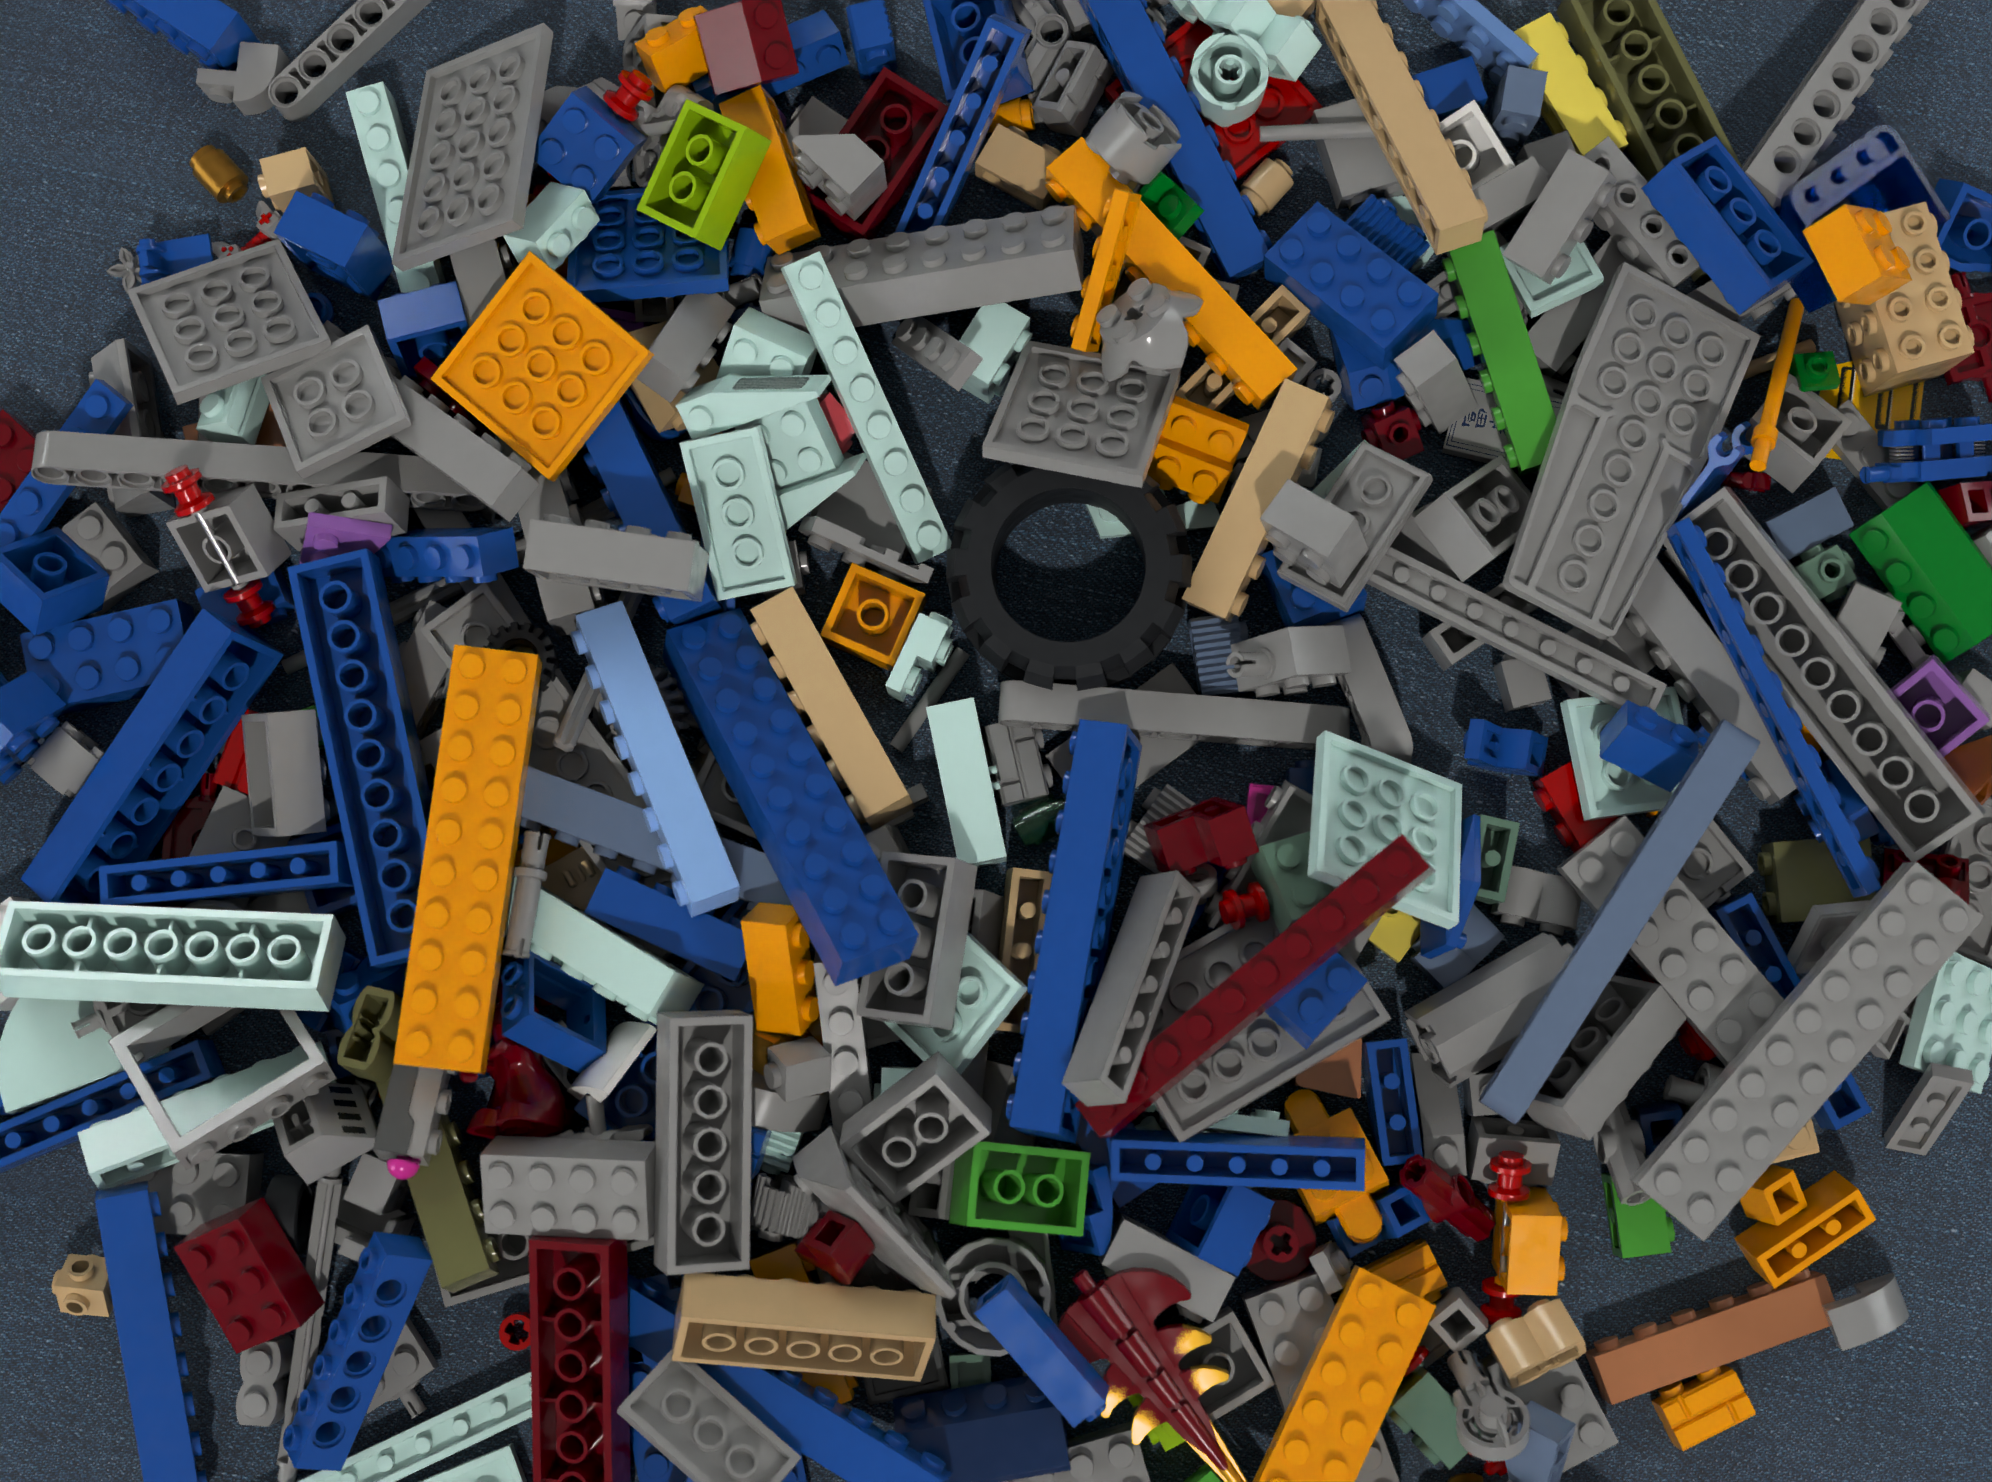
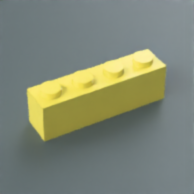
M1551 12L1514 31L1516 35L1539 54L1531 69L1548 72L1541 115L1552 134L1555 135L1568 130L1575 151L1582 156L1608 136L1623 152L1629 144L1626 130L1619 120H1614L1607 108L1608 102L1604 92L1599 87L1594 86L1588 76L1586 62L1579 54L1576 55L1568 43V33L1563 24L1556 22Z

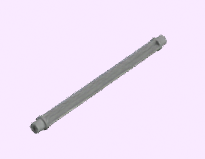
M342 1166L317 1180L305 1269L324 1302L326 1300L336 1231L335 1222L338 1216L343 1176L341 1175ZM325 1303L295 1331L284 1407L285 1417L281 1428L276 1463L279 1466L277 1478L279 1482H296L298 1469L294 1468L288 1452L284 1449L283 1436L287 1426L292 1424L296 1415L300 1394L303 1390L307 1389L313 1375V1366L318 1355L321 1334L320 1325Z

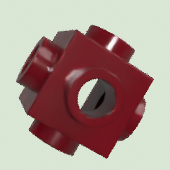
M1391 400L1374 405L1371 408V413L1360 417L1364 430L1361 431L1362 440L1365 439L1369 444L1401 460L1424 451L1418 430H1421V423L1414 409Z

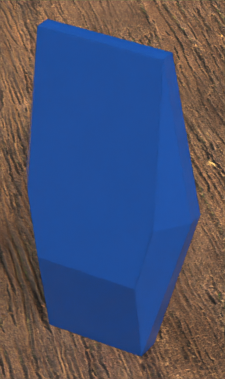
M1473 814L1461 820L1459 923L1449 930L1420 919L1421 956L1428 959L1437 957L1455 948L1462 949L1467 941V935L1462 933L1481 885L1480 816Z

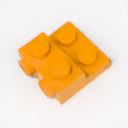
M1175 395L1147 474L1160 484L1159 488L1162 490H1171L1173 487L1188 492V497L1198 504H1208L1210 501L1218 504L1250 424Z

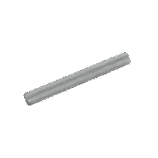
M621 591L617 602L622 600L632 622L644 594ZM584 672L553 739V745L565 752L573 751L600 692L599 688L592 690L586 672Z

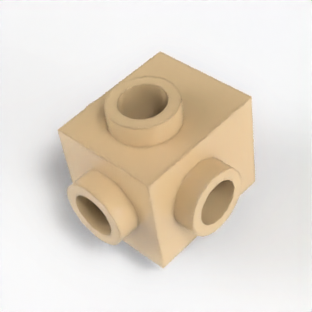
M68 1254L62 1269L55 1272L52 1280V1293L57 1296L60 1312L76 1316H110L113 1310L105 1257Z

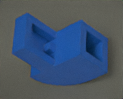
M1470 718L1469 730L1466 731L1463 739L1464 758L1468 759V765L1481 769L1542 777L1549 738L1533 730L1502 728L1485 719Z
M1402 1184L1390 1187L1388 1191L1373 1197L1383 1218L1382 1230L1376 1239L1365 1244L1355 1243L1349 1239L1337 1216L1326 1220L1339 1249L1347 1258H1351L1382 1240L1399 1238L1430 1221L1431 1219L1426 1213L1422 1201Z

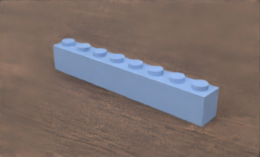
M622 600L577 614L576 631L571 632L575 650L578 655L585 653L589 666L585 667L588 682L592 690L599 688L603 701L599 702L601 714L606 725L612 723L618 735L613 737L617 754L621 761L627 759L632 770V772L628 773L631 789L635 796L642 795L647 808L642 809L643 817L649 832L656 831L661 845L657 846V851L664 869L671 868L676 882L672 883V888L679 906L686 905L690 916L694 917L738 901L740 885Z

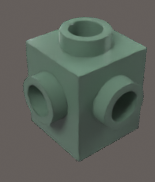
M1820 543L1799 554L1802 561L1793 566L1818 599L1824 598L1826 603L1846 594L1848 590L1845 585L1857 579L1853 572L1855 566L1852 558L1845 550H1841L1838 544L1824 549Z

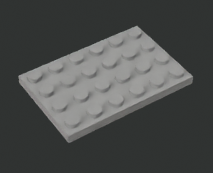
M541 23L426 70L392 264L401 271L409 270L523 229L554 34L546 24Z
M1271 912L1268 921L1260 923L1253 916L1247 918L1245 927L1239 930H1235L1230 924H1225L1181 949L1147 1044L1280 935ZM1346 946L1341 948L1337 953L1364 976ZM1367 982L1361 991L1306 1050L1264 1012L1156 1100L1154 1105L1174 1138L1181 1143L1391 1020V1017L1369 982Z

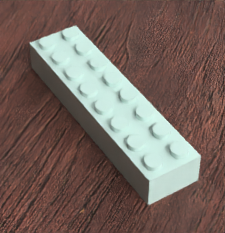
M9 901L0 929V992L4 997L329 1012L346 936L334 914Z

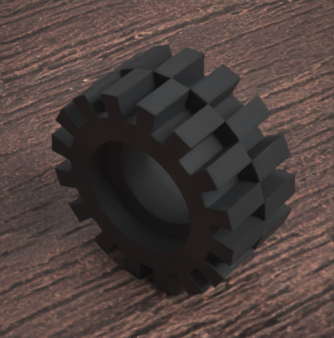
M511 622L510 627L505 628L504 625L498 627L497 630L499 632L496 635L491 633L487 638L489 641L488 645H483V648L510 651L516 646L531 648L535 654L539 655L542 662L539 691L545 692L549 688L547 684L550 680L554 682L557 676L555 670L559 669L558 652L550 638L540 628H535L532 624L524 622V625H520L518 622Z

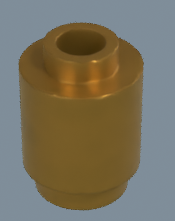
M206 145L192 156L189 164L193 169L194 177L219 203H235L246 194L248 176L222 149H216L213 145Z

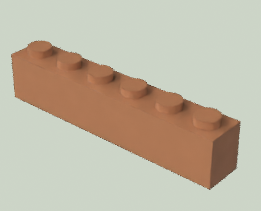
M1806 1267L1775 1289L1766 1281L1758 1282L1746 1288L1747 1294L1733 1298L1732 1294L1722 1295L1708 1301L1710 1307L1695 1312L1694 1308L1683 1309L1670 1315L1672 1321L1658 1326L1656 1322H1647L1632 1329L1633 1335L1618 1339L1617 1335L1595 1341V1348L1588 1350L1585 1354L1601 1398L1613 1405L1830 1327L1822 1305L1834 1302L1835 1299L1825 1274L1813 1270L1809 1271V1268Z

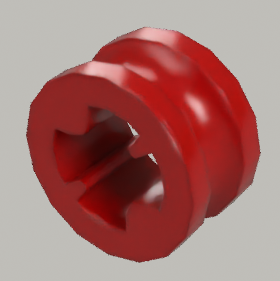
M515 1312L502 1321L499 1327V1338L502 1344L509 1350L520 1351L531 1345L530 1314L528 1312ZM518 1320H521L525 1323L523 1329L529 1332L527 1339L524 1336L519 1339V1342L513 1340L514 1332L509 1330V1325L512 1324L514 1326L518 1323Z

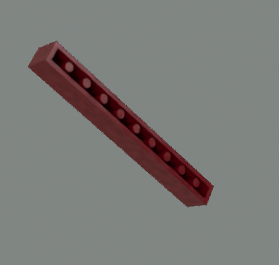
M1401 834L1149 1042L1145 1047L1126 1103L1086 1106L1079 1100L1074 1105L1100 1138L1113 1137L1436 870L1410 839Z

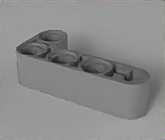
M1358 613L1322 625H1343L1352 673L1337 676L1360 732L1361 744L1411 764L1413 753L1411 733L1363 617Z

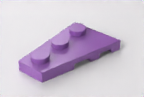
M309 512L298 565L365 548L375 554L391 539L392 525Z

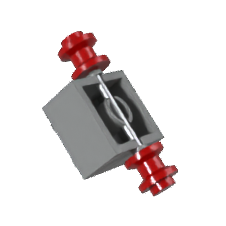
M182 465L169 471L164 475L167 481L161 485V489L165 494L174 493L179 504L174 509L176 514L166 522V525L203 590L207 593L231 586L232 588L223 595V598L228 604L236 603L241 611L236 617L238 625H249L250 629H254L266 624L272 619L271 613L275 610L276 606L272 600L263 601L258 591L263 586L260 578L269 576L292 553L284 538L273 530L274 520L255 485L250 484L213 495L211 491L202 492L198 486L197 481L202 476L199 468L189 469L187 465Z

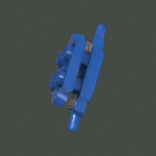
M1980 416L1954 418V425H1952V417L1927 418V420H1921V427L1920 420L1894 421V429L1877 430L1878 446L1892 448L1889 449L1891 452L1889 455L1893 456L1889 458L1893 460L1875 463L1873 467H1862L1860 479L1864 484L1871 482H1924L1987 476V474L1992 473V455H1974L1985 453V451H1974L1984 450L1985 447H1974L1985 446V444L1974 443L1992 440V424L1980 423ZM1952 443H1956V456H1952ZM1919 445H1922V459H1919Z

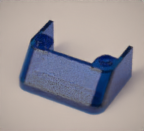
M1881 124L1868 130L1787 188L1782 195L1779 217L1814 261L1789 282L1808 313L1820 309L1837 299L1803 230L1811 226L1812 223L1848 198L1851 205L1876 209L1877 212H1888L1926 201L1929 213L1935 216L1938 225L1951 218L1902 138L1889 125Z

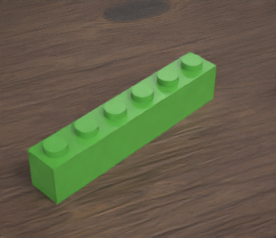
M1491 230L1483 233L1482 240L1448 251L1446 253L1447 258L1442 259V265L1447 281H1455L1459 295L1454 297L1460 319H1468L1472 331L1466 334L1472 356L1479 355L1484 368L1478 371L1482 388L1485 394L1492 392L1496 407L1491 408L1497 431L1503 429L1505 431L1508 444L1503 446V451L1510 469L1516 467L1519 476L1540 470L1556 422V416L1495 232Z

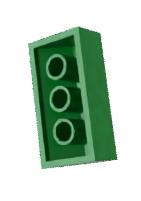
M1930 481L1916 488L1848 534L1893 597L1902 602L1901 608L1935 655L1941 660L1942 664L1947 663L1992 635V566Z

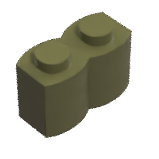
M368 985L362 990L353 1008V1025L346 1031L339 1045L338 1064L357 1077L384 1083L390 1077L394 1065L403 1000L393 991Z

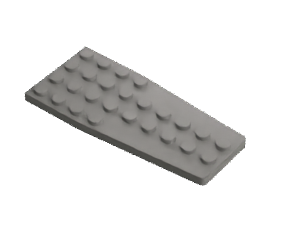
M1626 262L1619 265L1574 366L1503 578L1504 588L1599 639L1604 640L1614 636L1668 536L1666 531L1673 526L1683 507L1680 500L1698 478L1709 457L1708 444L1710 440L1722 431L1761 335Z

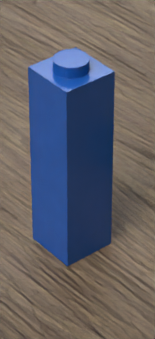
M1011 1273L979 1297L974 1314L1073 1427H1076L1085 1419L1088 1422L1093 1421L1105 1410L1109 1385Z

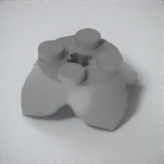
M1139 278L1113 304L1103 307L1098 312L1096 320L1100 324V334L1103 342L1101 363L1107 382L1122 378L1128 373L1129 367L1133 366L1132 361H1136L1146 369L1152 370L1182 368L1188 348V332L1183 321H1186L1187 317H1194L1200 311L1204 302L1202 298L1183 291L1169 290L1159 283H1150L1147 278Z

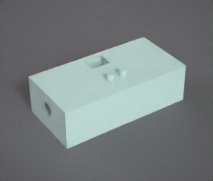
M974 697L926 707L957 859L977 867L1007 862L993 793L994 790L1001 788L999 781L991 783L990 775L996 774L997 769L996 765L988 767Z

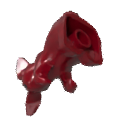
M500 972L492 1023L495 1043L489 1049L486 1072L493 1078L494 1084L487 1108H482L473 1114L466 1132L494 1139L496 1135L550 1137L560 1134L565 1127L572 1124L576 1111L572 1104L564 1099L558 1081L547 1071L543 1055L502 1035L501 1007L503 983L501 981L502 973ZM534 995V1012L540 1014L537 1006L554 1005ZM458 1071L461 1081L465 1083L475 1082L478 1078V1073Z

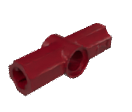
M1420 1154L1406 1160L1404 1168L1399 1172L1401 1184L1422 1200L1423 1207L1433 1222L1440 1223L1446 1220L1466 1237H1472L1476 1242L1489 1237L1491 1229L1496 1225L1494 1212L1475 1197L1470 1183L1462 1174L1458 1173L1450 1176L1431 1159H1425Z

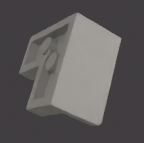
M342 1186L334 1243L341 1245L338 1251L339 1254L359 1262L360 1254L368 1246L374 1231L409 1235L417 1216L401 1209L383 1215L376 1214L344 1200L343 1197L348 1186Z

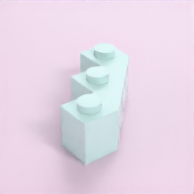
M1169 0L1179 15L1193 25L1199 19L1210 26L1214 31L1212 35L1224 32L1225 35H1238V33H1241L1256 40L1268 57L1270 77L1296 82L1322 46L1313 33L1314 28L1308 20L1298 15L1291 17L1276 14L1268 0Z

